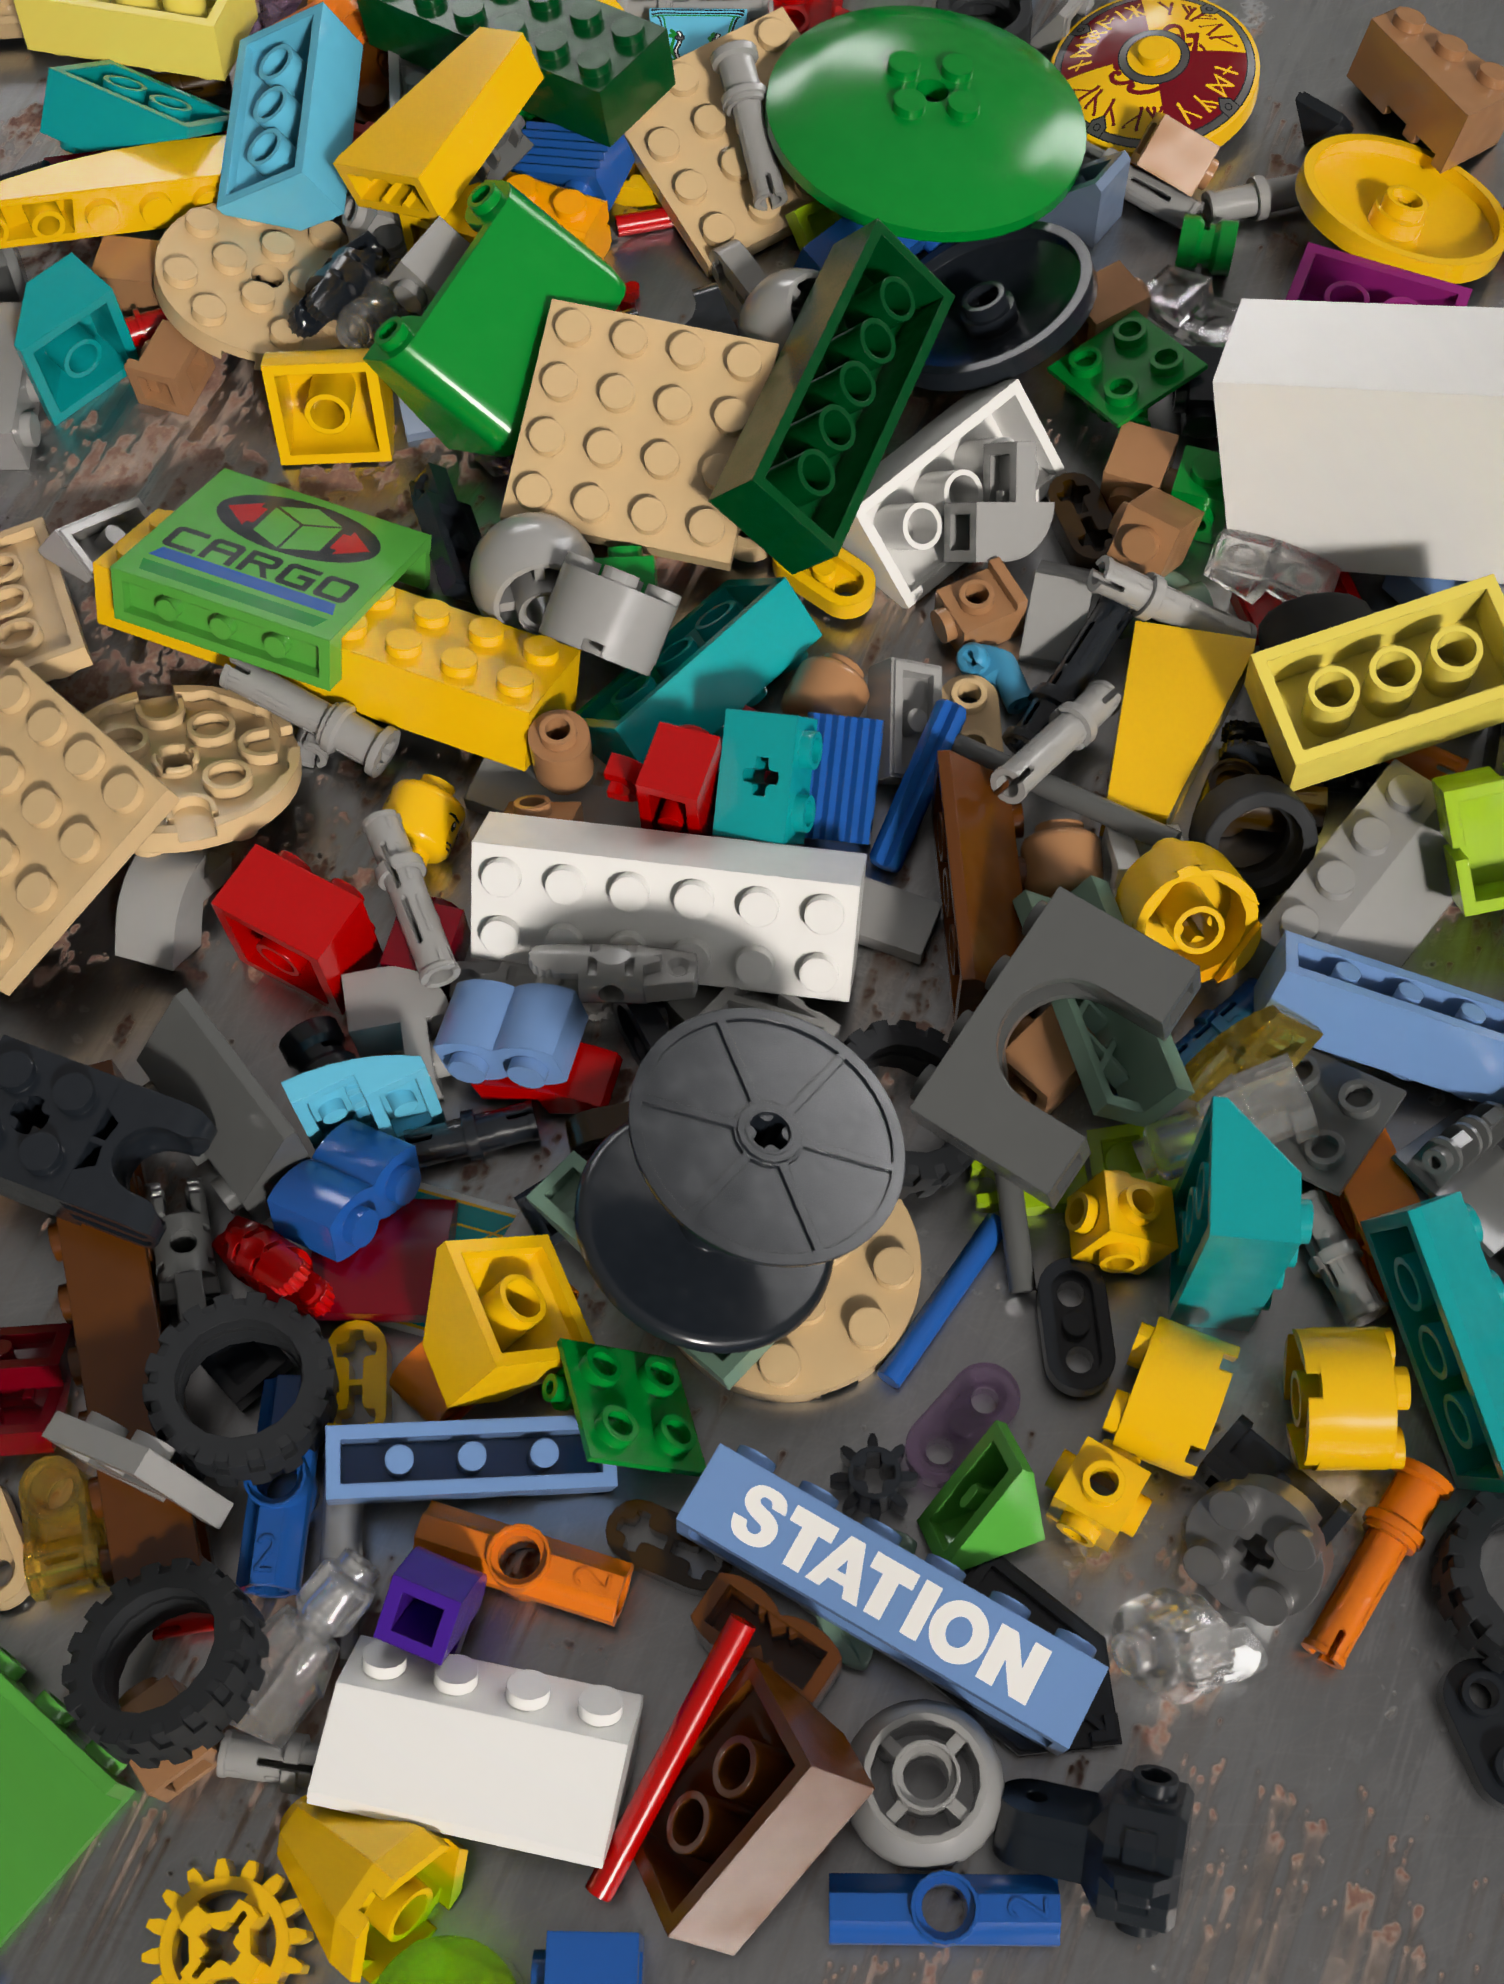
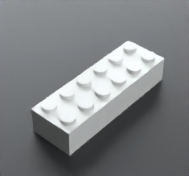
M489 811L472 840L471 958L529 964L528 952L535 945H648L649 947L696 953L699 971L698 985L724 988L729 986L740 988L741 990L849 1002L857 962L867 854Z

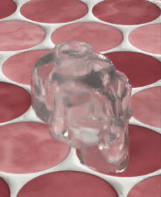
M1162 1587L1124 1602L1114 1614L1111 1631V1651L1116 1665L1140 1687L1158 1693L1162 1699L1173 1704L1185 1705L1193 1702L1200 1696L1211 1694L1220 1686L1239 1683L1262 1672L1267 1666L1268 1658L1266 1652L1246 1623H1241L1231 1627L1224 1617L1215 1611L1212 1605L1200 1595L1189 1594L1186 1596L1180 1591Z

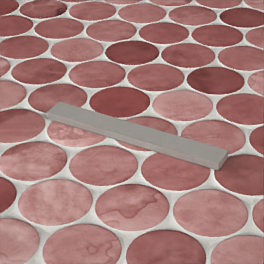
M484 758L463 798L466 809L487 816L489 811L503 813L508 803L519 797L544 795L549 797L551 802H582L584 822L641 828L637 801L624 802L608 798L607 789L587 783L583 789L571 795L552 793L536 779L533 764L526 771H522ZM713 835V837L740 839V838H732V837H723V836H715V835ZM865 877L858 944L920 965L941 916L943 903Z

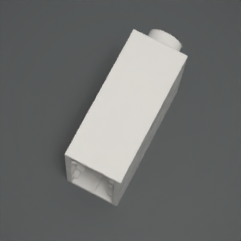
M1242 298L1213 379L1230 562L1469 582L1494 574L1498 584H1504V308Z

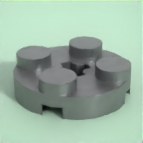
M1248 1474L1245 1479L1227 1481L1228 1478L1207 1490L1189 1514L1185 1528L1187 1550L1183 1557L1184 1569L1194 1582L1203 1585L1212 1596L1233 1611L1254 1618L1258 1623L1265 1626L1282 1624L1288 1616L1306 1609L1324 1588L1331 1575L1334 1553L1331 1541L1326 1547L1324 1534L1318 1526L1322 1517L1307 1496L1291 1484L1266 1474ZM1255 1534L1264 1537L1267 1540L1265 1551L1274 1560L1260 1559L1254 1556L1245 1546L1243 1539L1250 1540Z

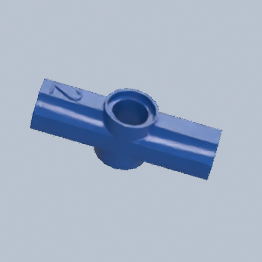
M277 1375L275 1378L264 1380L257 1433L278 1422L296 1402L301 1387V1375ZM319 1448L316 1452L309 1449L302 1456L303 1464L290 1472L297 1474V1480L293 1489L283 1497L269 1498L267 1497L269 1485L276 1477L286 1473L284 1469L271 1474L272 1481L253 1486L251 1480L243 1481L248 1498L236 1584L244 1593L257 1595L262 1598H287L292 1595H300L310 1515L316 1508L320 1497L319 1483L315 1477Z
M946 1870L930 1874L829 1873V1945H913L937 1948L952 1946H1060L1061 1903L1058 1879L1030 1874H958ZM941 1887L956 1893L962 1901L964 1908L963 1922L960 1927L955 1931L946 1933L936 1931L929 1926L922 1912V1902L925 1894L932 1889Z

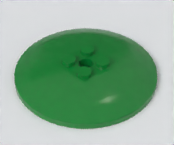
M871 7L848 12L819 23L804 32L782 53L769 78L765 100V123L773 150L786 171L808 194L835 213L859 225L865 226L878 218L895 236L918 241L945 243L985 240L1020 230L1038 221L1062 202L1072 189L1079 175L1086 151L1087 132L1082 107L1066 78L1043 54L1024 40L989 22L954 11L932 7ZM925 97L934 98L939 102L927 101Z

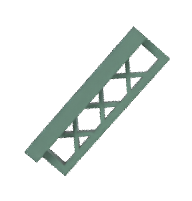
M1090 875L1071 891L1074 895L1124 923L1107 880ZM1024 890L1012 900L1022 928L1033 907L1041 900L1048 903L1051 898ZM1066 998L1051 1002L1094 1115L1148 1128L1195 1093L1171 1033L1164 1042L1109 1008L1093 1001ZM1086 1026L1093 1032L1095 1037L1087 1030ZM1108 1082L1116 1089L1118 1096L1112 1095Z

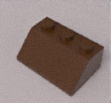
M753 1657L721 1694L634 1858L667 1937L732 1956L739 1951L875 1790L844 1733L767 1664Z

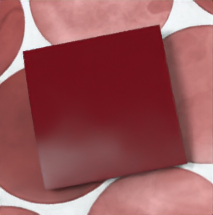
M413 1199L409 1204L402 1206L391 1216L381 1219L376 1234L370 1243L363 1248H359L353 1255L340 1262L312 1251L313 1271L330 1284L335 1295L334 1305L330 1309L331 1312H326L324 1316L314 1319L426 1323L436 1250L444 1241L455 1240L458 1201L450 1199Z
M73 1323L0 1327V1456L54 1453L56 1445L44 1438L42 1434L57 1410L63 1413L66 1411L72 1378L67 1353L68 1348L75 1346L76 1342Z

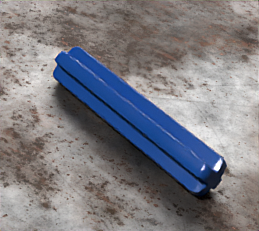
M939 699L933 707L869 854L870 862L880 869L897 873L903 866L933 796L937 751L951 750L966 720V709L955 702Z

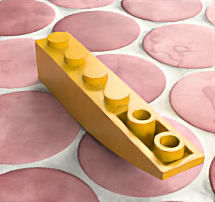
M226 135L164 141L110 150L56 163L0 181V249L169 228L171 224L185 215L190 209L217 202Z

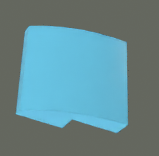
M381 1055L350 1059L325 1065L281 1082L315 1151L332 1130L352 1119L375 1129L378 1128V1130L405 1141L404 1130H412L446 1121L428 1070L421 1056Z

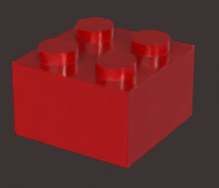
M255 843L211 902L240 961L340 1015H343L346 1011L341 975L374 969L379 965L383 955L375 934L376 928L370 921L363 902L365 899L355 887L342 879L333 878L329 882L313 874L310 867L303 860L285 850H281L277 855Z

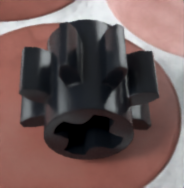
M870 1433L867 1447L859 1450L857 1453L845 1445L840 1448V1458L843 1464L848 1467V1473L837 1472L830 1475V1488L837 1491L847 1490L848 1497L842 1506V1513L844 1515L850 1516L858 1509L865 1514H869L870 1518L879 1522L881 1513L888 1511L890 1508L899 1515H906L908 1504L906 1499L899 1494V1489L916 1487L918 1473L901 1471L900 1463L903 1460L906 1448L903 1444L889 1451L879 1447L875 1433ZM866 1469H879L880 1478L884 1481L881 1493H868V1485L866 1481H863Z

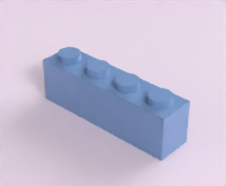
M1285 930L1254 986L1255 1029L1267 1032L1280 1040H1291L1328 1052L1341 1060L1355 1061L1389 1072L1402 1080L1416 1081L1450 1092L1466 1101H1477L1480 1103L1493 1101L1504 1105V1002Z
M575 1415L325 1425L326 1502L328 1505L611 1492L618 1486L616 1465L587 1462Z

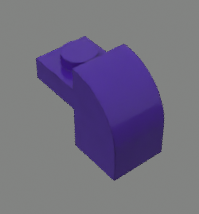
M415 1547L392 1576L373 1637L441 1666L449 1654H460L469 1625L480 1609L486 1588L487 1575L423 1547Z

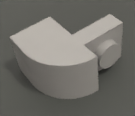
M1014 441L984 444L983 502L944 503V562H988L998 556L1003 562H1011L1024 558L1041 544L1050 528L1055 502H1036V483L1039 476V468L1036 461V442Z
M209 848L180 853H163L149 858L136 855L126 873L118 899L114 955L172 971L201 946L203 901L230 878L232 856L209 851Z
M397 966L379 967L342 974L341 980L348 1031L360 1058L404 1050L405 1055L421 1056L439 1102L444 1101L441 1078L452 1075L447 1071L433 1048L449 1005L447 997L441 988H426L425 985L422 986L420 983L418 971Z

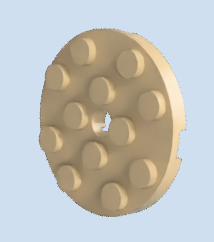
M217 202L190 209L185 215L171 224L160 239L154 265V290L158 303L176 330L194 345L219 359L222 358L225 352L255 361L254 370H261L260 365L265 352L355 349L367 337L368 328L374 318L377 305V281L345 318L330 321L316 335L312 337L307 336L304 339L301 336L297 337L294 333L292 334V330L289 328V322L287 321L289 313L305 295V284L308 279L325 264L327 259L337 249L349 243L348 236L333 221H325L299 231L223 215L216 208ZM259 275V279H260L261 281L271 282V283L275 284V285L278 286V287L272 288L270 285H268V284H266V283H264V282L255 281V280H256V276Z
M173 685L174 695L140 701L136 691L108 700L83 714L181 799L134 853L137 856L146 858L156 857L163 853L196 851L232 841L248 840L256 835L258 829L277 817L294 798L302 777L301 751L293 735L292 724L231 690L205 685Z
M898 1199L891 1215L883 1226L867 1242L854 1251L834 1260L827 1289L812 1314L796 1330L776 1341L730 1389L731 1391L768 1402H807L821 1399V1395L841 1389L855 1381L861 1382L884 1363L913 1319L921 1283L922 1262L917 1232L911 1216L901 1199ZM677 1346L694 1367L706 1377L724 1387L680 1346Z

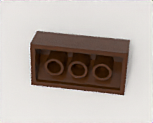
M939 750L936 756L931 817L940 902L943 903L942 920L953 1024H955L957 1019L967 1009L974 1012L987 994L988 990L985 989V982L995 963L1005 954L1012 957L1025 938L1022 935V925L1012 900L1025 890L1027 865L1024 858L1018 856L1016 839L1024 837L1022 803L1008 804L997 797L1009 786V779L993 791L990 778L994 771L951 750ZM1033 1010L1032 1012H1030L1028 1015H1030L1031 1017H1033L1035 1010Z

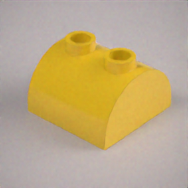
M370 348L265 352L260 367L281 466L393 461L395 434L393 392L363 360Z

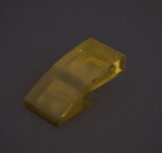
M1275 1005L1256 1011L1218 1035L1184 1066L1195 1092L1188 1099L1209 1107L1213 1096L1226 1097L1237 1106L1263 1075L1281 1084L1324 1034L1317 1026Z

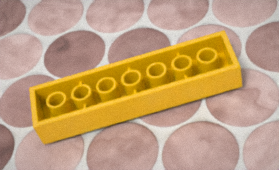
M157 508L93 562L97 623L223 667L227 663L231 667L236 668V665L230 662V657L114 618L110 567L174 512ZM392 585L342 638V679L331 691L278 673L275 674L331 704L348 702L356 707V713L526 771L532 763L528 744V731L533 721L547 711L556 709L574 711L576 708L581 650L559 643L551 637L535 635L505 625L495 618L481 617L449 606L441 600L428 599L395 588Z

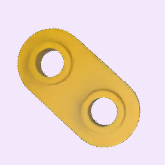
M842 547L838 556L794 575L772 557V568L776 578L786 577L797 594L830 616L839 619L857 618L869 611L874 603L876 587L874 572L865 562ZM843 592H849V593H852L853 595H851V596H842V595H839V594H840V593H843Z

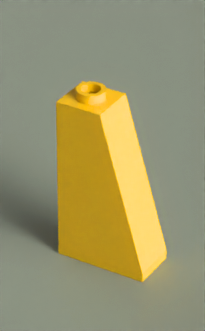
M479 27L336 158L333 165L358 206L436 220L438 216H441L443 219L446 217L544 79L532 53V48L523 32Z
M1135 621L1128 652L1121 695L1122 704L1118 714L1105 798L1163 824H1172L1245 682L1250 654L1254 653L1256 639ZM1101 824L1099 836H1103L1105 825Z

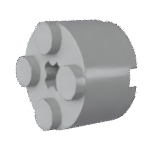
M568 551L541 619L542 623L538 632L615 664L650 676L653 666L657 663L682 597L648 583L645 593H642L641 590L644 583L639 581L640 578L606 564L600 576L598 573L602 564Z

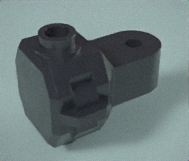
M1151 1764L1139 1765L1133 1771L1119 1769L1099 1792L1039 1779H1013L1005 1782L1003 1796L1001 1797V1809L994 1830L992 1849L999 1860L1013 1868L1081 1884L1095 1916L1114 1921L1115 1926L1125 1934L1139 1938L1154 1937L1159 1932L1166 1934L1176 1924L1184 1882L1195 1794L1188 1783L1179 1781V1777L1175 1772L1168 1768Z

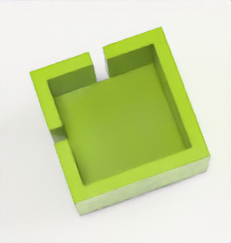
M1490 766L1431 778L1440 833L1449 843L1443 845L1453 901L1465 917L1504 909V776H1499Z

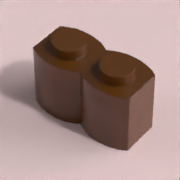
M719 1573L690 1615L694 1632L701 1645L708 1653L710 1652L730 1613L747 1620L756 1627V1630L735 1670L741 1671L752 1657L759 1659L817 1709L841 1673L842 1656L836 1645L822 1630L812 1623L798 1617L780 1615L772 1599L753 1582L738 1575Z

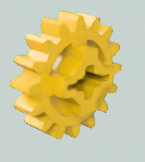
M227 1858L217 1859L214 1879L211 1880L203 1870L194 1867L188 1870L187 1880L190 1887L188 1893L184 1895L166 1889L162 1894L166 1905L172 1910L167 1920L156 1918L148 1919L146 1928L154 1934L161 1936L159 1947L149 1949L141 1954V1962L160 1965L162 1974L150 1984H226L233 1981H238L240 1984H285L289 1974H308L310 1966L303 1960L295 1958L296 1946L305 1945L314 1940V1932L295 1928L293 1920L304 1911L299 1899L293 1898L285 1901L281 1899L288 1887L289 1879L284 1875L276 1873L264 1884H261L264 1876V1864L253 1860H248L239 1877H237L234 1862ZM236 1892L248 1894L244 1900L238 1899L228 1911L217 1912L206 1905L210 1900L223 1894ZM272 1924H274L276 1933V1948L273 1961L267 1957L266 1932ZM223 1931L237 1934L233 1944L240 1954L235 1962L219 1960L224 1950L217 1942V1939ZM185 1933L188 1936L189 1962L183 1969L181 1946Z

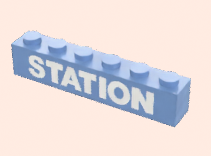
M719 1444L676 1517L677 1533L1056 1756H1060L1069 1750L1109 1669L1108 1666L1094 1659L1097 1649L1092 1644L1065 1629L1058 1628L1054 1635L1028 1621L1031 1611L1026 1606L1004 1593L992 1591L988 1598L963 1583L966 1574L959 1567L940 1556L928 1554L925 1560L915 1556L899 1546L902 1537L887 1525L870 1517H864L860 1524L837 1511L836 1508L839 1501L821 1487L808 1481H801L799 1487H796L773 1474L777 1467L775 1463L755 1449L739 1445L735 1452L727 1446Z

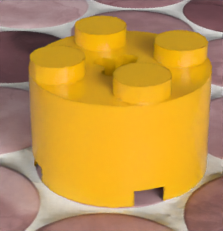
M1174 837L1159 840L1152 846L1150 851L1143 854L1131 865L1119 884L1115 900L1124 923L1200 966L1201 983L1213 979L1220 983L1231 978L1249 962L1259 945L1262 924L1259 922V903L1257 897L1229 860L1221 852L1209 845L1195 841H1181Z
M1159 1316L1156 1327L1142 1322L1126 1364L1139 1369L1131 1394L1117 1388L1102 1430L1115 1435L1111 1446L1126 1450L1144 1462L1192 1480L1198 1467L1184 1461L1190 1448L1199 1452L1200 1449L1205 1451L1233 1373L1219 1368L1222 1358L1234 1362L1238 1359L1241 1347L1162 1316Z
M1306 1327L1304 1329H1292L1293 1334L1287 1335L1284 1349L1283 1395L1284 1400H1291L1294 1423L1286 1424L1290 1453L1297 1469H1312L1314 1471L1403 1469L1406 1461V1447L1403 1430L1398 1426V1410H1409L1411 1382L1406 1366H1394L1396 1351L1392 1329L1380 1327Z

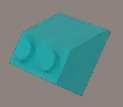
M72 252L26 283L14 347L48 420L54 426H57L125 378L127 373L124 365L128 358L138 361L140 358L113 289Z

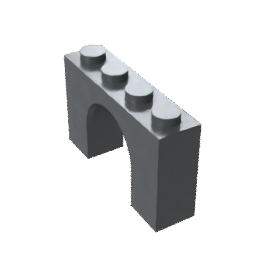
M1061 886L1058 887L1048 903L1041 900L1033 907L1022 928V935L1025 938L1012 957L1005 954L995 963L985 982V989L988 990L987 994L974 1012L967 1009L957 1019L948 1037V1044L951 1047L937 1067L930 1064L919 1075L910 1094V1098L914 1102L909 1107L919 1125L1052 1209L1056 1207L1090 1156L1091 1151L1085 1136L1026 1101L1006 1081L1004 1055L1009 1038L1016 1026L1026 1015L1046 1003L1060 999L1076 998L1099 1003L1165 1042L1201 988L1200 966Z

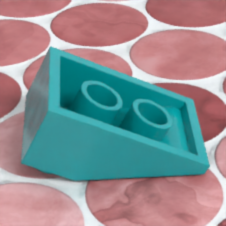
M109 59L49 67L40 132L59 140L60 147L73 154L103 149L116 150L126 146L187 139L227 131L230 111Z

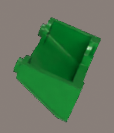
M485 180L470 193L467 199L468 207L465 212V220L478 233L422 316L409 315L401 318L395 316L383 322L374 335L375 342L363 360L448 449L495 457H507L514 454L551 300L557 299L616 311L625 296L626 285L611 265L509 182L504 180Z

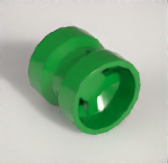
M1185 213L1174 269L1190 272L1199 263L1202 264V268H1207L1211 275L1228 277L1239 221L1222 219L1216 224L1211 223L1209 227L1205 226V221L1201 215Z

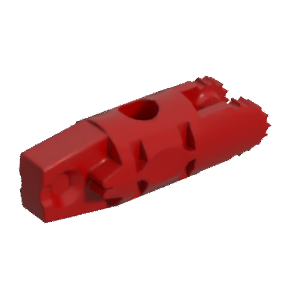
M237 1215L228 1223L225 1231L219 1234L212 1242L213 1249L227 1265L232 1275L251 1287L255 1292L265 1293L269 1301L277 1303L280 1298L289 1300L297 1305L298 1312L302 1316L309 1314L311 1317L317 1318L324 1316L326 1312H331L330 1309L334 1305L333 1300L335 1297L333 1288L325 1279L313 1271L312 1260L308 1253L285 1239L274 1229Z

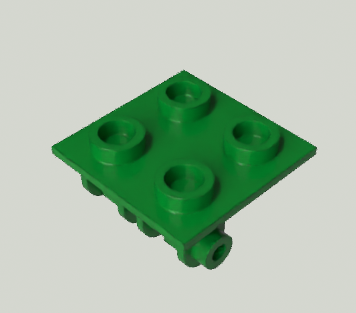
M1133 310L1048 366L1047 372L1065 386V390L1069 395L1082 399L1086 403L1087 409L1093 414H1097L1100 420L1114 425L1118 429L1119 434L1121 426L1129 421L1151 427V423L1148 420V408L1207 370L1208 364L1138 311Z
M563 1338L557 1341L563 1366L556 1374L550 1373L546 1376L542 1385V1396L546 1402H551L553 1408L557 1411L566 1412L570 1409L574 1410L587 1462L695 1477L702 1475L706 1464L675 1358Z

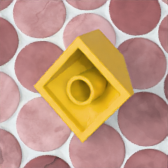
M548 1234L444 1241L437 1247L422 1345L447 1408L502 1401L543 1383L548 1374H556L563 1366L557 1341L560 1338L595 1344Z

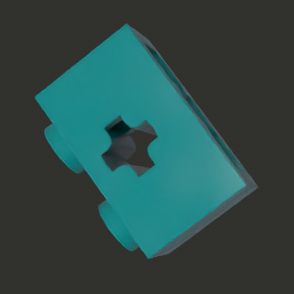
M726 708L712 835L781 844H804L805 833L810 832L812 829L816 811L815 799L813 795H809L812 769L818 768L823 750L822 735L817 731L818 719ZM766 771L778 772L779 779L777 785L764 783Z

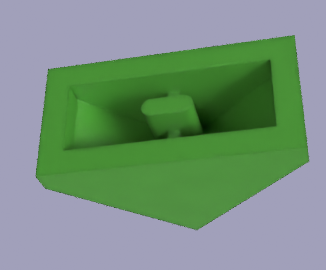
M998 1420L994 1421L916 1520L932 1554L948 1560L962 1571L1045 1540L1034 1473L1008 1425Z

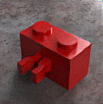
M660 721L643 764L631 757L611 753L604 770V779L610 781L607 797L624 802L637 801L642 829L713 836L721 758V737L712 735L705 729L695 725L685 724L677 726Z

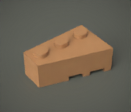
M1399 6L1371 19L1347 77L1382 114H1390L1391 110H1393L1406 124L1402 135L1411 144L1418 143L1421 139L1432 150L1435 156L1431 165L1441 174L1497 145L1504 131V67L1494 62H1486L1470 52L1466 42L1454 35L1441 33L1426 23V17L1413 8Z

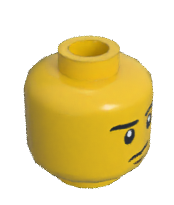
M423 774L420 780L403 779L395 783L382 807V810L394 809L396 813H400L412 850L420 854L426 867L428 864H438L449 857L466 818L464 807L454 797L455 788L444 779L431 774Z

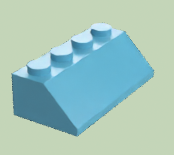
M324 2L239 41L216 206L223 215L302 231L322 222L330 221L345 212L347 187L333 162L353 141L363 44Z

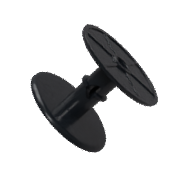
M728 1008L703 1013L685 1020L663 1035L648 1051L633 1080L629 1096L628 1121L615 1129L599 1144L587 1161L580 1176L574 1206L575 1229L582 1257L590 1274L608 1300L625 1317L651 1335L670 1344L700 1352L725 1354L759 1349L786 1337L796 1330L820 1303L832 1274L834 1260L854 1251L867 1242L883 1226L898 1201L905 1174V1146L900 1121L895 1108L880 1081L862 1059L837 1038L802 1019L765 1009Z

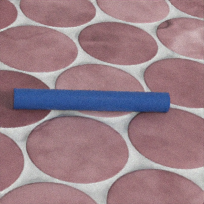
M988 1213L877 1371L880 1379L896 1389L901 1387L1002 1241L1000 1216L994 1213Z

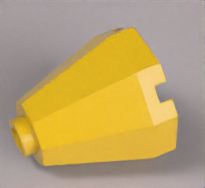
M307 1795L297 1799L287 1809L281 1819L277 1856L329 1963L350 1982L361 1983V1976L370 1984H380L421 1951L437 1928L427 1920L436 1904L439 1902L449 1911L461 1893L468 1849L451 1835L429 1831L423 1826L408 1821L375 1819L307 1804Z

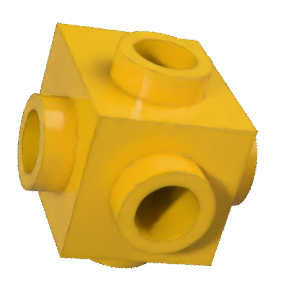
M1103 1170L1066 1198L1065 1223L1069 1229L1071 1259L1100 1265L1102 1270L1109 1273L1128 1272L1140 1275L1179 1248L1172 1187L1134 1178L1128 1172L1121 1170Z
M1088 1436L1077 1455L1064 1449L1044 1486L1056 1493L1046 1516L1056 1521V1527L1073 1541L1090 1548L1096 1545L1108 1552L1119 1531L1133 1538L1153 1500L1141 1493L1151 1472L1139 1466L1141 1459L1121 1448L1111 1446L1113 1440L1104 1439L1100 1443ZM1090 1479L1114 1493L1108 1496L1097 1494L1090 1485Z

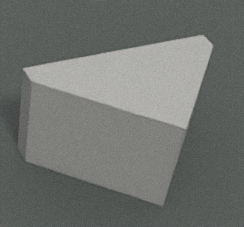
M1041 560L1035 572L1018 661L1057 668L1076 635L1088 620L1094 594L1087 588V580L1091 569Z

